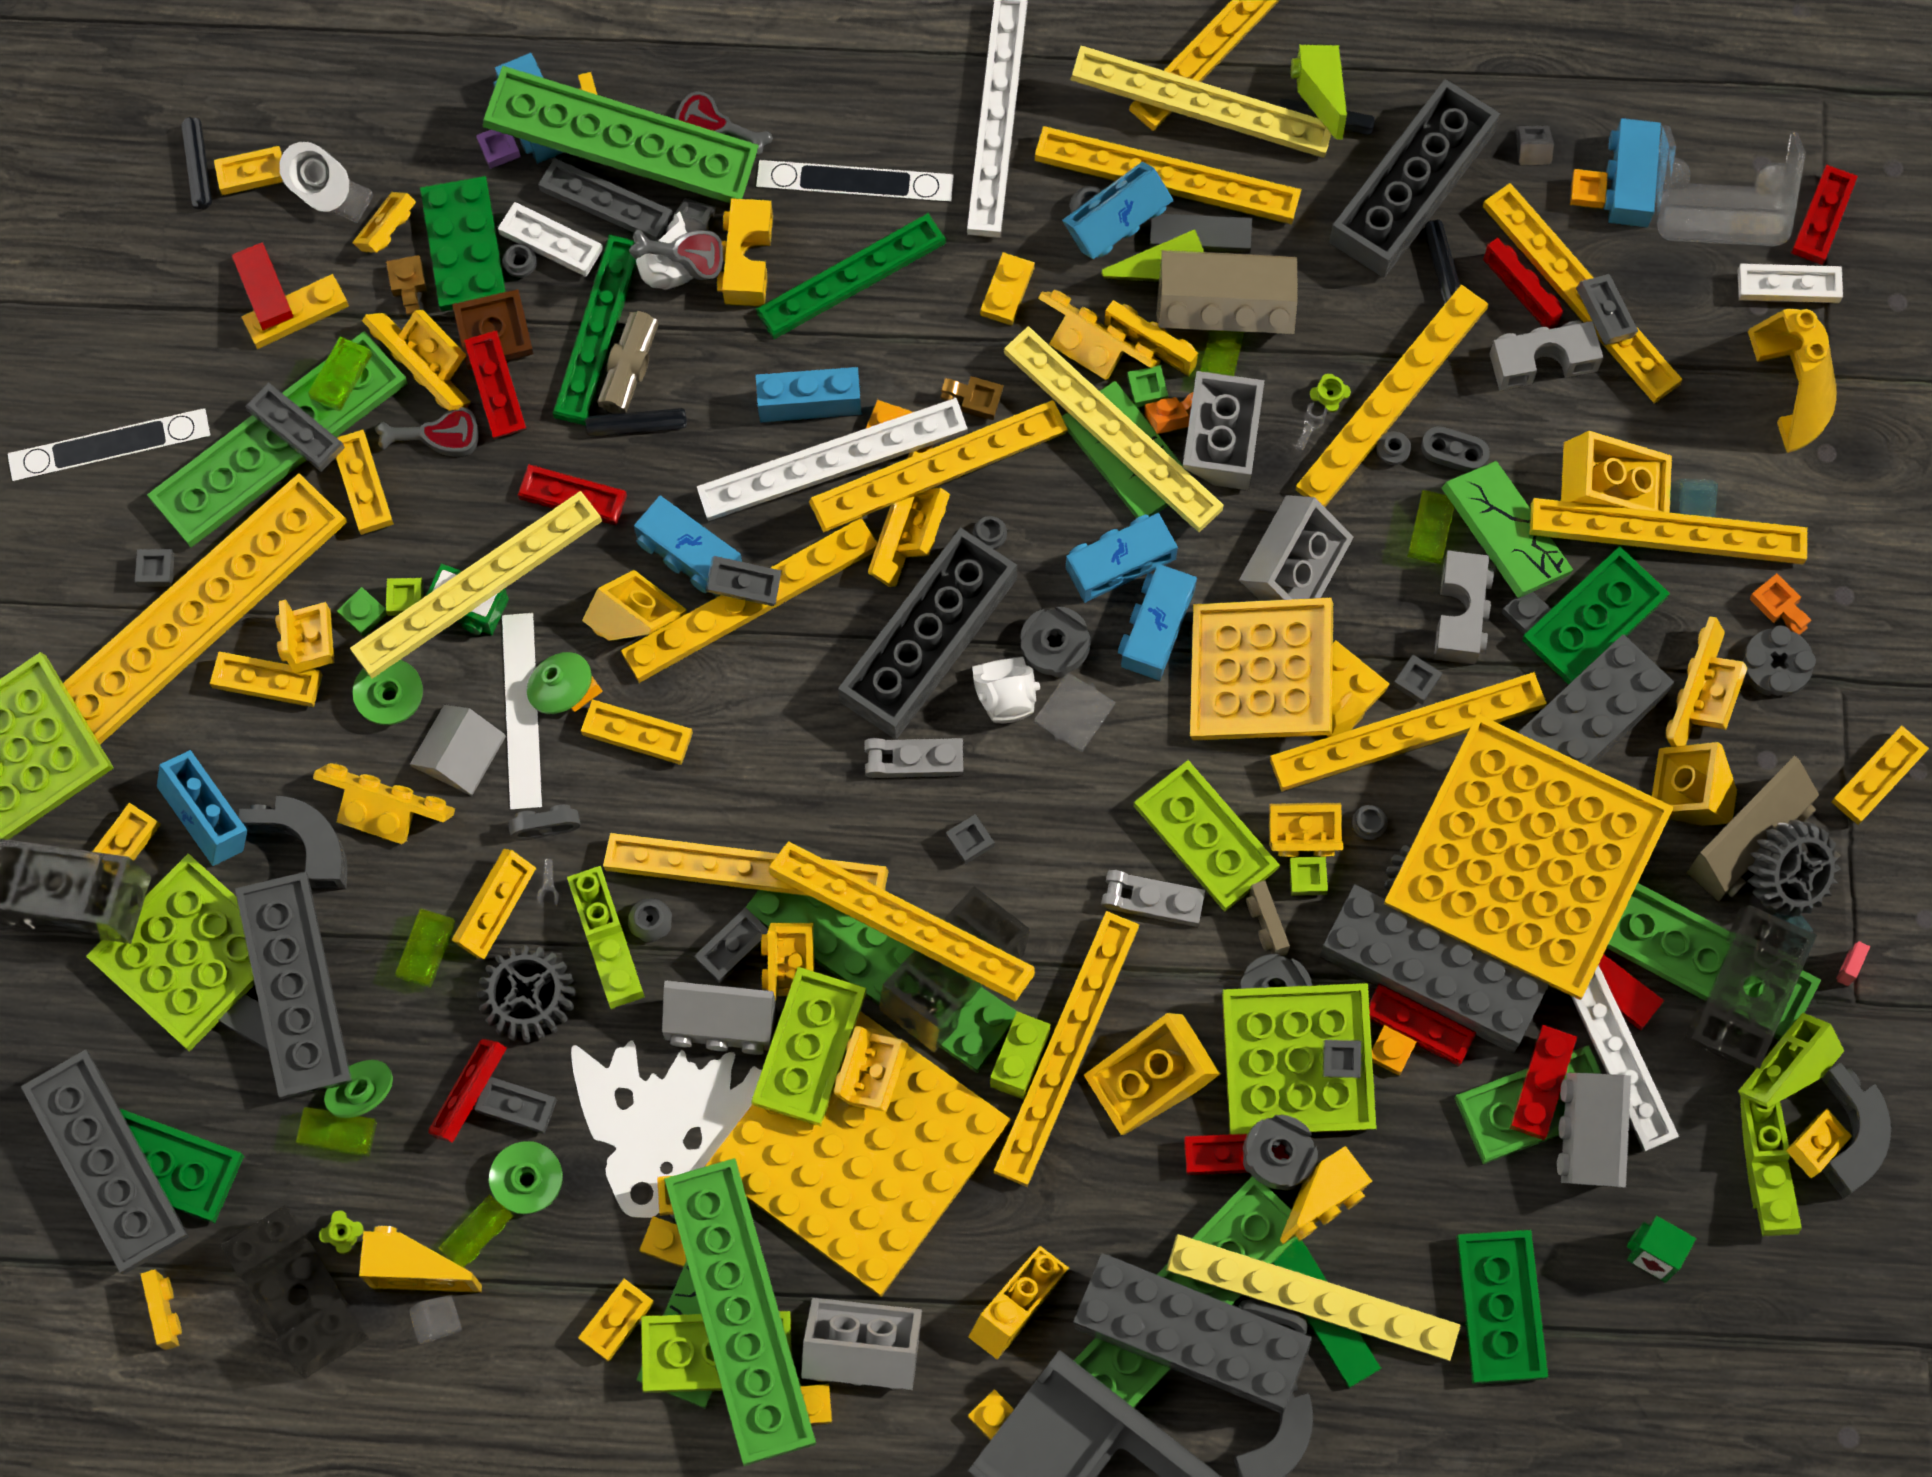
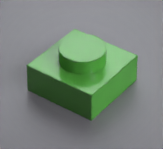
M1161 365L1127 372L1133 404L1136 407H1142L1145 404L1168 398Z
M362 587L337 610L339 616L362 637L366 636L387 615L386 608Z

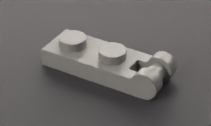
M870 738L864 742L865 753L868 754V763L865 764V776L867 777L963 776V738L908 740ZM882 754H893V763H883Z
M1108 870L1106 883L1109 885L1107 893L1102 896L1101 906L1103 908L1194 927L1199 926L1205 895L1204 889L1128 875L1118 870ZM1122 888L1133 890L1131 899L1121 897Z

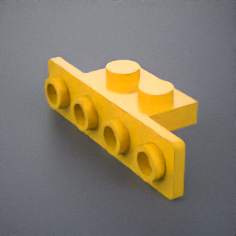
M1053 290L1052 293L1041 292L1038 299L1065 315L1049 345L1103 379H1109L1124 352L1150 368L1160 364L1161 360L1154 356L1156 352L1154 349L1141 342L1135 345L1125 339L1127 336L1125 331L1112 324L1109 327L1104 326L1097 321L1099 316L1085 307H1081L1079 310L1070 305L1071 298L1062 292Z
M415 310L402 330L385 313L366 314L362 322L370 329L371 335L384 343L391 351L393 358L410 370L416 382L425 386L435 396L436 402L441 407L447 410H457L461 407L467 408L471 403L469 399L450 381L466 357V353L424 310Z
M917 451L910 452L908 458L918 455L919 453ZM932 488L892 504L868 568V573L888 587H895L906 557L929 555L934 546L935 536L941 519L945 514L950 494L942 488Z
M1709 617L1706 627L1700 630L1698 637L1699 647L1695 658H1692L1688 664V678L1684 689H1680L1678 693L1675 716L1667 724L1666 738L1671 747L1686 745L1693 724L1726 730L1747 667L1741 661L1717 658L1725 632L1716 617Z
M329 763L314 772L313 779L345 789L337 823L399 844L407 841L414 813L445 822L455 812V808L447 806L446 801L433 796L423 798L414 795V791L408 787L400 785L390 787L381 784V780L375 776L367 774L358 776L349 773L348 768L339 764Z

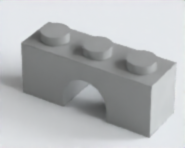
M1571 321L1562 327L1554 329L1540 327L1528 334L1518 336L1514 333L1505 334L1493 341L1489 354L1499 391L1531 385L1537 372L1534 360L1539 357H1551L1557 360L1563 369L1565 378L1598 372L1603 359L1593 321L1585 323Z
M1447 551L1443 562L1440 595L1459 599L1464 604L1466 612L1460 616L1441 615L1436 631L1435 660L1475 665L1479 654H1485L1488 633L1482 632L1483 621L1489 620L1491 601L1485 600L1486 589L1492 588L1494 569L1488 568V555Z

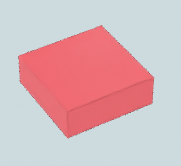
M1858 941L1850 948L1837 975V982L1849 987L1857 978L1870 946Z

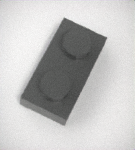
M1610 274L1583 280L1579 283L1576 289L1604 345L1627 340L1637 334L1638 329Z
M713 556L705 592L774 606L776 604L782 571Z
M745 907L697 952L694 958L720 984L761 945L762 934H767L768 928Z
M490 1077L479 1096L475 1111L545 1134L557 1099L550 1095Z

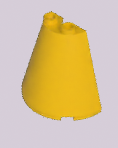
M1785 309L1750 328L1748 334L1757 362L1788 355L1791 357L1799 382L1792 415L1782 416L1777 422L1786 452L1789 453L1810 444L1823 432L1833 415L1837 390L1829 339L1824 326L1811 310Z

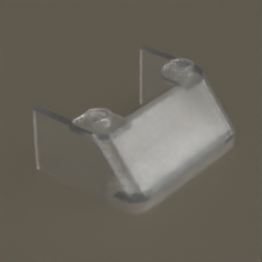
M1663 125L1656 184V225L1659 234L1664 239L1684 242L1779 246L1790 238L1806 154L1798 132H1791L1786 163H1769L1763 166L1757 173L1755 187L1689 183V166L1684 160L1675 158L1676 144L1670 126Z

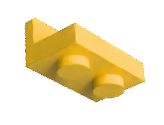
M287 600L279 601V615L275 616V621L281 635V641L277 642V649L281 660L288 662L294 674L334 663L331 610L327 603L323 602L292 611Z
M1341 803L1269 804V846L1271 850L1278 851V856L1282 857L1299 856V851H1313L1315 856H1334L1335 850H1343Z
M770 923L767 934H762L761 954L762 956H768V969H762V990L773 991L775 1001L778 996H788L797 967L814 971V923Z
M856 1026L852 1037L848 1040L846 1056L841 1071L835 1079L834 1094L851 1106L887 1112L909 1044L903 1039L871 1034L864 1027Z

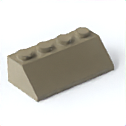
M1161 251L1156 312L1159 328L1294 334L1298 302L1297 257Z
M1795 755L1700 852L1687 871V874L1718 902L1726 894L1733 897L1744 886L1746 881L1742 877L1749 871L1747 867L1755 862V858L1750 853L1758 852L1760 846L1757 840L1767 839L1766 830H1776L1777 823H1788L1789 820L1805 822L1816 811L1812 804L1819 794L1801 761Z

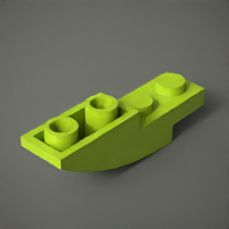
M601 866L568 876L567 880L610 1009L645 998Z
M1740 1096L1749 1187L1753 1208H1757L1762 1236L1799 1234L1802 1227L1788 1162L1790 1154L1786 1151L1789 1148L1781 1103L1778 1102L1768 1108Z

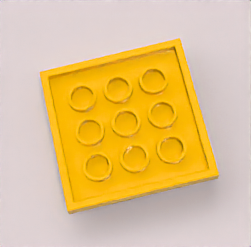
M1332 598L1193 604L1190 737L1192 740L1332 735Z

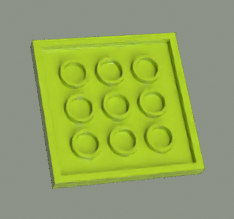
M41 652L0 679V845H2L114 769L47 656Z
M189 853L86 956L189 1052L219 1022L218 1020L255 985L237 897Z
M1368 983L1222 990L1230 1134H1248L1257 1122L1273 1118L1275 1115H1287L1296 1118L1305 1124L1310 1132L1376 1129ZM1323 1040L1361 1041V1078L1323 1077Z

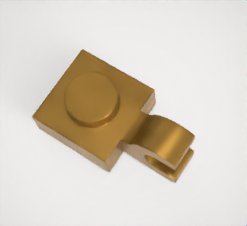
M420 255L386 261L393 297L402 295L407 315H412L415 310H420L417 292L426 291Z
M972 376L968 385L945 378L940 399L948 401L957 398L958 402H963L961 412L994 421L1003 385Z

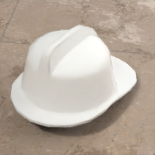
M298 142L290 145L283 152L280 160L282 180L292 192L318 211L330 212L339 208L345 202L349 193L347 172L325 150L311 142Z

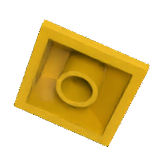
M633 570L599 587L582 621L590 626L595 634L610 641L648 635L682 617L687 609Z
M1713 742L1659 748L1652 797L1674 807L1668 819L1701 826L1728 824L1733 819L1737 788L1722 744Z

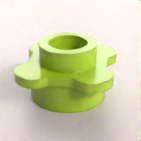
M1325 374L1319 381L1318 386L1310 390V398L1313 401L1322 403L1326 411L1335 412L1339 408V403L1350 396L1351 390L1349 386L1344 385L1340 378L1333 374ZM1327 391H1332L1333 395H1328Z
M339 1210L332 1214V1220L329 1225L320 1230L319 1237L323 1243H331L336 1247L338 1253L347 1254L351 1251V1246L355 1244L357 1238L363 1234L364 1228L360 1222L351 1221L347 1218L344 1211ZM340 1229L345 1230V1233L342 1236L338 1235V1231Z

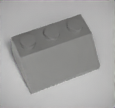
M1196 371L1183 461L1184 469L1214 486L1249 490L1265 380Z
M1286 495L1239 581L1260 601L1321 598L1354 537L1315 497Z
M665 981L662 1033L665 1040L670 1041L671 1045L691 1047L692 1043L706 1044L707 1049L714 1051H726L728 1047L742 1048V1052L753 1055H761L764 1050L769 1051L775 1033L777 1005L773 991Z
M1566 1073V1080H1563L1561 1084V1100L1565 1102V1112L1559 1122V1136L1563 1138V1152L1558 1155L1557 1172L1558 1175H1561V1183L1626 1187L1631 1075Z
M812 1298L803 1343L801 1378L814 1379L821 1382H844L858 1386L872 1385L888 1387L890 1389L913 1390L922 1309Z

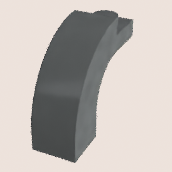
M276 796L275 809L261 804L251 805L250 809H239V819L246 827L247 833L289 834L305 844V872L308 874L311 888L346 889L347 859L344 848L331 824L318 810L300 800L284 796Z
M1839 1063L1821 1079L1846 1110L1851 1122L1852 1137L1846 1150L1831 1160L1822 1172L1841 1197L1845 1199L1867 1182L1882 1165L1890 1145L1891 1120L1885 1099L1876 1084L1863 1092L1860 1088L1861 1082L1854 1071L1850 1068L1846 1069L1842 1063Z
M1297 1383L1295 1384L1293 1392L1298 1391ZM1292 1392L1284 1415L1279 1413V1429L1270 1443L1260 1449L1235 1457L1234 1464L1239 1477H1287L1293 1471L1305 1453L1312 1433L1313 1409L1309 1393L1294 1397Z

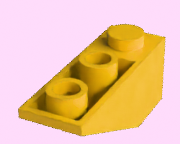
M1346 1146L1321 1161L1302 1183L1280 1238L1283 1244L1295 1236L1299 1241L1303 1240L1317 1229L1315 1223L1321 1221L1323 1225H1326L1341 1213L1340 1207L1345 1205L1349 1210L1365 1198L1362 1191L1372 1180Z
M1039 1246L980 1314L968 1338L998 1360L1055 1288L1069 1267Z

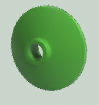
M571 652L558 653L541 662L531 674L527 684V697L531 705L539 712L545 714H557L574 707L585 696L591 684L592 672L588 662L582 656Z
M399 660L373 679L363 668L357 675L353 685V701L357 710L364 718L379 725H394L405 721L415 713L423 697V685L419 674L410 664L403 660ZM394 691L396 693L394 699H384V695L387 692Z
M365 1060L349 1066L352 1082L329 1087L325 1092L324 1102L329 1112L336 1117L352 1118L372 1110L381 1103L389 1093L393 1083L392 1072L385 1063L378 1060Z
M531 1141L514 1143L502 1150L493 1161L489 1173V1185L494 1198L502 1207L517 1214H533L548 1207L559 1194L563 1180L562 1168L555 1154L546 1146ZM528 1174L534 1176V1182L530 1186H523L521 1184L523 1176Z

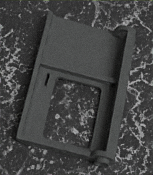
M1060 1350L968 1470L975 1477H1097L1115 1451L1123 1448L1160 1477H1222Z

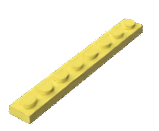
M1080 46L1070 79L1074 82L1324 158L1331 138V133L1319 118L1084 46Z
M1029 326L1004 348V354L1196 531H1202L1223 511L1224 505Z
M581 491L350 647L353 655L371 679H373L602 522L601 516Z
M1179 1234L1176 1235L1166 1271L1289 1309L1447 1361L1451 1360L1460 1324Z

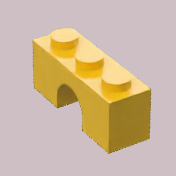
M731 198L730 211H724L723 231H728L727 241H721L725 267L724 272L720 271L717 277V291L723 292L724 304L762 306L765 304L767 287L766 261L750 260L744 256V253L753 246H770L773 222L771 201Z

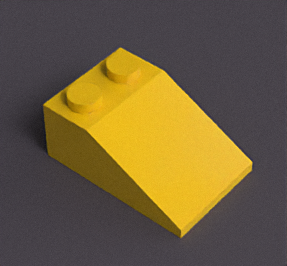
M1592 431L1582 433L1564 442L1561 501L1670 513L1672 456Z
M1166 1013L1085 1073L1084 1077L1119 1133L1125 1135L1192 1096L1221 1074L1183 1014Z
M375 1226L374 1232L363 1231L359 1276L371 1288L454 1292L482 1291L481 1283L472 1272L408 1236L398 1233L397 1228Z

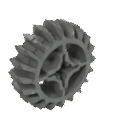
M1799 820L1777 823L1776 830H1766V840H1757L1760 846L1758 852L1750 853L1755 858L1754 864L1747 867L1754 873L1748 880L1755 887L1752 894L1761 899L1760 903L1764 907L1773 910L1777 914H1785L1792 917H1799L1801 913L1811 914L1813 906L1822 907L1823 896H1832L1829 888L1832 884H1838L1834 878V873L1841 870V868L1835 864V861L1841 855L1836 850H1833L1836 842L1828 837L1829 833L1822 828L1816 827L1815 824ZM1802 843L1806 845L1808 853L1802 850ZM1783 883L1784 886H1787L1788 893L1783 892L1780 884Z
M524 945L521 949L522 955H517L514 948H509V959L504 960L501 955L495 957L499 965L497 968L492 965H486L485 970L491 978H480V985L486 989L477 992V997L481 1001H486L479 1006L482 1014H489L485 1019L489 1026L497 1024V1034L501 1036L509 1030V1039L515 1041L519 1033L522 1032L524 1042L529 1043L532 1032H536L539 1040H543L545 1038L543 1029L548 1027L552 1033H556L558 1029L554 1021L556 1019L563 1023L567 1021V1016L561 1010L573 1009V1003L566 998L575 996V989L568 986L573 982V977L568 973L563 974L567 966L563 961L556 963L557 957L555 953L551 952L544 958L543 948L537 947L533 955H531L529 947ZM537 969L544 973L541 975L536 973L531 977H524L517 971ZM508 979L512 989L504 998L505 1002L499 1006V991L504 981ZM554 981V997L549 1007L545 1009L541 1003V998L548 990L547 986ZM517 983H519L523 989L526 988L527 991L532 992V998L536 1005H534L530 999H527L525 996H521V991ZM528 1010L536 1017L517 1019L508 1015L511 1013L515 1015L520 1011Z

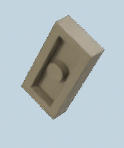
M1265 880L1252 884L1249 892L1250 897L1246 898V903L1251 917H1258L1262 930H1259L1258 934L1262 947L1265 951L1270 950L1271 954H1279L1281 957L1286 956L1290 945Z

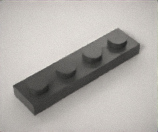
M553 158L538 184L539 190L543 193L631 232L641 229L643 234L653 241H658L662 237L673 217L671 209Z

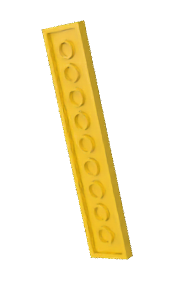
M299 473L63 682L99 744L112 735L347 523L345 517Z

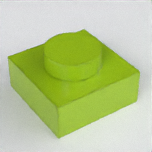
M387 578L386 613L388 616L399 615L423 598L424 582L422 578Z
M1326 857L1290 858L1291 896L1327 895Z

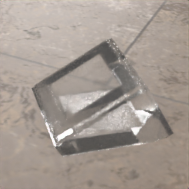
M452 1295L421 1301L410 1309L411 1320L419 1344L427 1343L462 1330Z

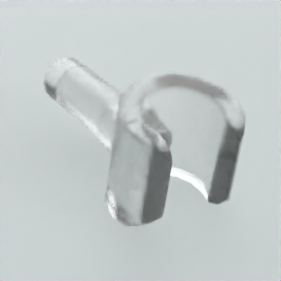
M1313 402L1308 405L1304 418L1306 425L1295 446L1297 450L1303 451L1314 429L1323 426L1327 408L1324 409L1321 416H1314L1311 412L1315 403Z
M552 859L544 860L543 888L539 890L537 895L538 902L543 907V896L547 892L554 893L555 906L560 903L561 899L560 894L554 888Z

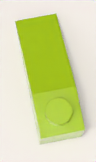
M1299 45L1298 57L1292 58L1291 78L1297 79L1298 93L1336 140H1343L1347 112L1339 46Z
M1194 229L1101 270L1104 279L1159 282L1162 250L1204 252V249Z
M1802 1012L1738 1090L1740 1096L1769 1108L1823 1078L1844 1052L1832 1025Z

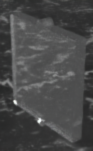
M1068 673L1038 713L1034 723L1052 733L1055 740H1063L1075 749L1083 752L1116 705V702L1095 690L1094 684L1088 685Z

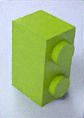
M1016 1012L990 1077L991 1088L1024 1100L1049 1038L1051 1024Z

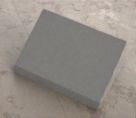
M444 705L412 759L410 766L472 796L506 736L470 708Z

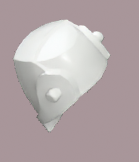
M680 212L674 216L673 221L666 228V234L658 240L659 242L671 243L677 237L686 233L685 223ZM648 253L636 260L641 278L653 288L667 290L683 285L693 278L681 263L672 261L667 256Z
M1022 656L972 666L976 693L993 723H1012L1023 720L1034 713L1036 690H1040V684L1035 682L1033 668L1025 664Z

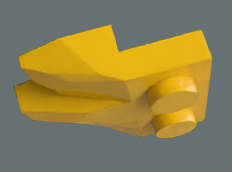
M1338 641L1333 643L1332 735H1327L1328 737L1352 730L1362 720L1365 712L1387 690L1390 684Z

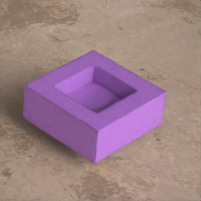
M494 130L476 135L490 169L521 157L513 136Z

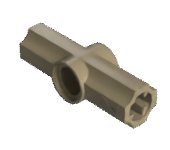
M641 311L630 312L619 344H614L610 352L607 364L608 374L597 401L599 407L604 408L607 412L613 414L627 413L637 382H641L646 374L649 363L648 352L658 327V320L651 317L648 313Z

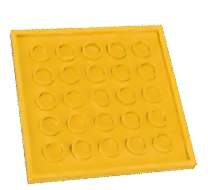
M1477 713L1384 901V905L1581 1000L1674 807Z
M860 1011L855 1027H864L871 1034L897 1038ZM908 1046L887 1112L851 1106L836 1096L834 1090L821 1127L751 1105L705 1167L735 1158L746 1198L882 1297L1009 1126L1011 1119Z

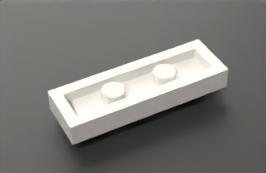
M516 202L513 203L498 227L499 235L518 244L525 245L534 252L585 277L603 251L602 244Z
M1740 264L1738 268L1739 300L1840 303L1843 298L1842 266Z

